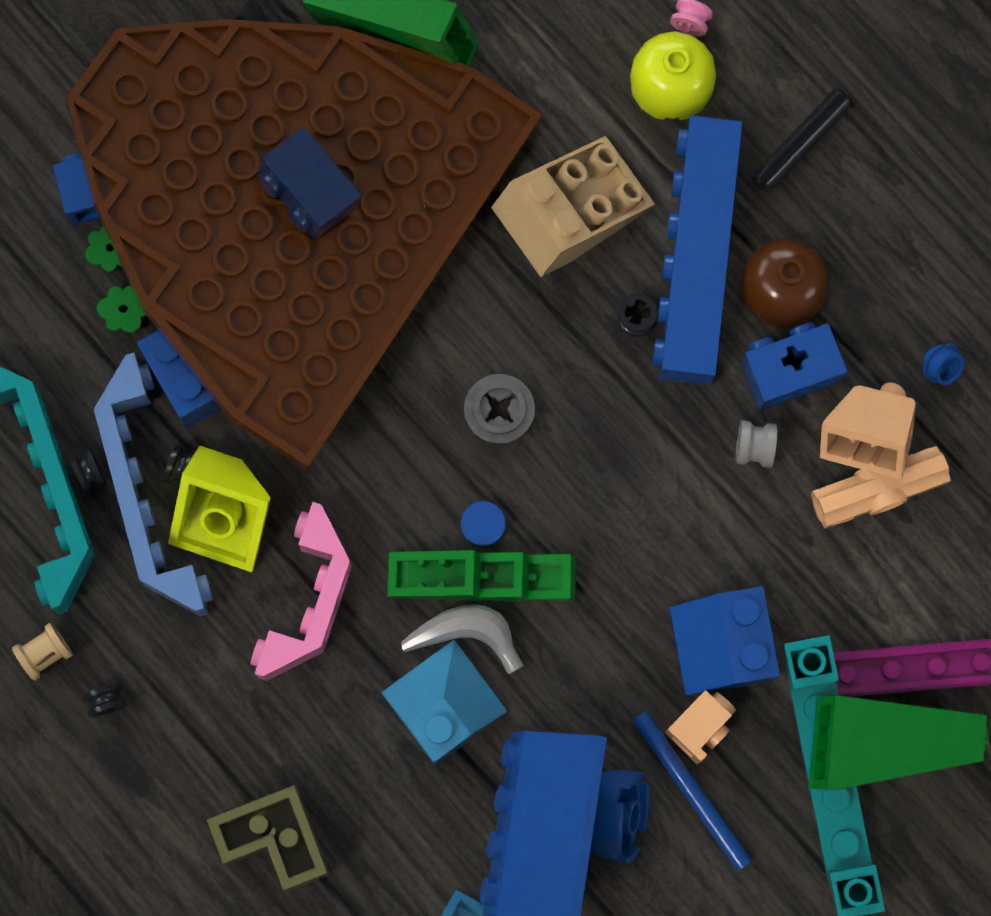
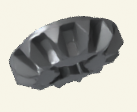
M493 374L477 381L469 390L464 403L465 420L471 431L489 444H509L524 436L532 424L535 414L534 399L530 390L522 381L506 374ZM487 396L498 404L508 401L512 397L514 398L510 401V405L507 408V413L512 423L500 416L486 422L492 411L489 400L486 398Z

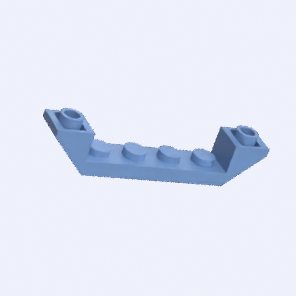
M135 353L127 354L94 407V413L138 577L147 588L198 616H204L209 614L206 602L213 600L206 574L198 576L193 565L160 574L159 569L166 568L167 566L160 542L152 543L148 526L155 525L153 512L148 499L140 500L136 484L144 482L137 457L129 458L125 442L132 440L127 418L125 415L118 416L117 414L151 404L148 391L155 389V384L149 364L141 365Z

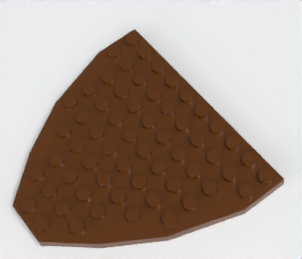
M232 19L117 28L66 97L67 109L93 204L141 309L232 422L305 470L308 469L543 115L471 66L454 61L451 64L432 54L339 26ZM302 127H305L362 195L355 210L316 240L313 239L308 231L302 233L295 227L287 212L289 209L279 197L272 198L264 190L259 181L260 174L258 173L262 158Z

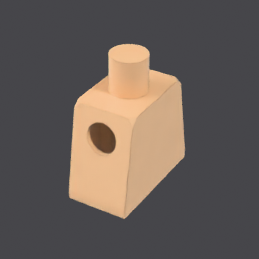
M885 383L880 390L861 385L853 387L822 423L820 458L902 480L913 436L916 402L912 398L906 397L904 389L896 383Z

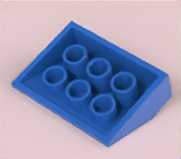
M536 731L511 732L510 739H507L504 743L501 755L502 766L506 767L503 785H499L494 800V810L499 813L496 831L491 832L487 844V856L491 859L489 877L484 878L480 889V903L484 905L483 915L581 916L607 737Z

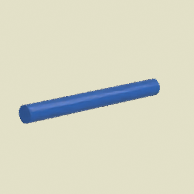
M647 710L634 718L632 722L736 871L741 870L752 862Z

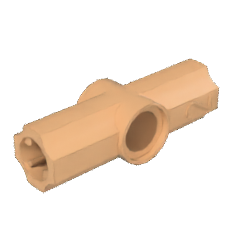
M937 446L927 448L918 453L908 455L902 480L860 469L850 478L812 491L813 507L824 529L850 521L866 513L876 515L904 504L908 501L907 498L948 484L951 481L949 467L944 455Z

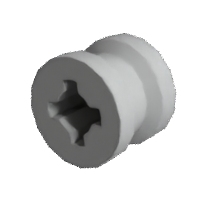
M741 420L736 444V464L746 465L752 461L759 462L762 467L772 468L777 444V424L767 423L765 426L759 427L754 426L750 421Z

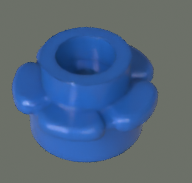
M948 343L945 346L938 345L932 347L924 357L923 374L931 382L941 385H949L957 380L963 372L965 365L964 358L959 354L958 347L952 343Z

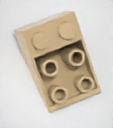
M604 136L512 180L491 208L539 276L542 277L572 262L652 209L655 203L608 138Z

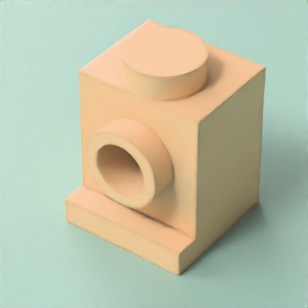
M705 690L668 728L665 734L696 764H699L707 756L701 748L706 744L712 750L730 731L724 723L732 716L736 709L720 693L715 692L711 696Z

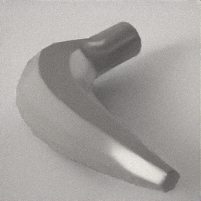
M478 604L461 605L443 611L421 625L401 642L403 651L408 652L452 639L475 638L488 644L493 649L508 674L524 666L514 648L507 621L499 612Z

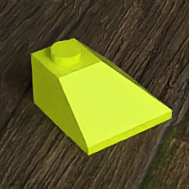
M199 445L182 473L168 544L252 572L255 568L271 497L242 459Z

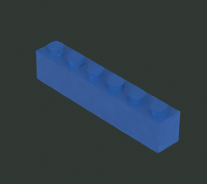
M690 115L687 129H679L676 155L683 156L682 171L674 170L671 196L679 197L677 213H669L666 238L674 239L673 255L665 254L662 270V280L670 281L668 297L660 296L657 316L658 323H665L663 339H655L652 365L660 366L659 379L711 385L715 378L742 121Z

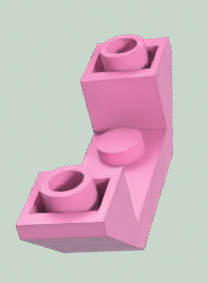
M312 502L309 513L301 512L294 537L300 538L298 545L302 552L331 560L329 566L322 564L318 572L314 590L319 591L320 595L315 609L307 607L300 627V633L306 635L304 641L270 630L266 641L258 639L251 658V665L257 666L254 674L259 679L265 681L324 652L352 569L351 562L322 505Z

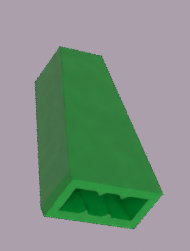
M303 0V4L312 17L320 24L339 26L429 53L451 64L455 61L470 66L480 44L459 6L446 0Z
M838 695L817 696L809 789L838 790L984 761V752L989 744V731L986 727L987 715Z

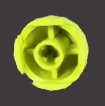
M673 31L654 36L644 43L634 57L630 73L632 96L640 108L654 118L665 120V117L670 119L679 118V120L689 119L690 115L694 116L702 111L712 97L716 81V70L712 54L703 42L691 34Z

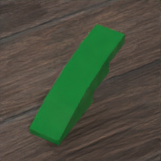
M475 550L389 552L387 597L465 601H575L576 556L572 554L527 555L524 552L479 553Z

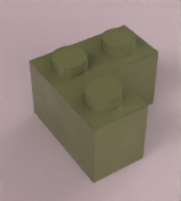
M294 785L207 819L223 864L230 865L268 850L283 891H290L330 875L298 788Z

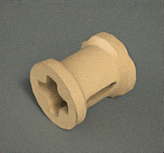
M51 622L44 626L45 631L25 645L17 644L12 647L21 666L34 681L41 677L40 672L60 658L68 659L73 656L68 644Z

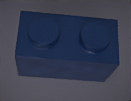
M302 127L265 155L259 166V181L264 190L272 198L279 197L289 209L287 213L295 227L302 233L308 231L314 240L355 210L362 196L305 127Z

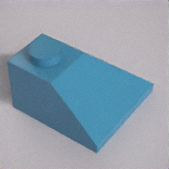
M452 640L381 692L434 766L507 713L505 707L455 640Z

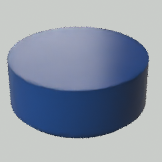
M486 501L476 502L467 507L461 518V531L464 538L471 545L480 548H487L499 542L505 531V517L501 509L495 504Z

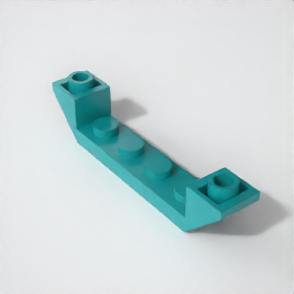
M0 367V405L16 399L20 400L13 403L15 414L21 428L29 427L33 442L27 444V449L35 469L43 468L47 483L41 485V491L48 509L57 510L61 525L55 527V532L63 552L69 550L71 552L70 555L37 566L41 579L34 581L42 606L50 605V608L59 615L68 611L95 557V552L40 390L32 381Z
M830 635L784 644L789 691L808 787L817 696L838 695L836 681H839ZM857 786L838 790L809 789L825 872L837 916H862L884 912L885 908L877 868L871 861Z

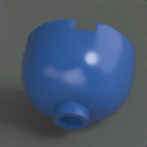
M622 769L602 772L590 852L596 857L628 864L633 862L638 855L641 846L634 845L633 842L637 829L640 832L646 831L650 806L649 785L645 782H639L645 776L643 772Z

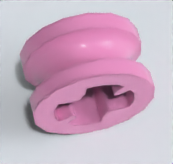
M678 0L676 4L678 13L672 14L671 25L677 30L692 36L700 37L706 35L708 26L705 22L711 21L713 11L707 5L696 0Z

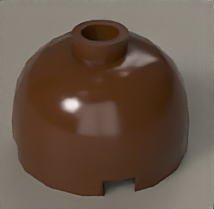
M783 238L766 243L751 255L742 272L740 291L746 308L750 313L752 311L757 317L762 319L764 324L770 327L789 329L805 324L818 313L827 298L829 274L825 261L813 247L800 240Z

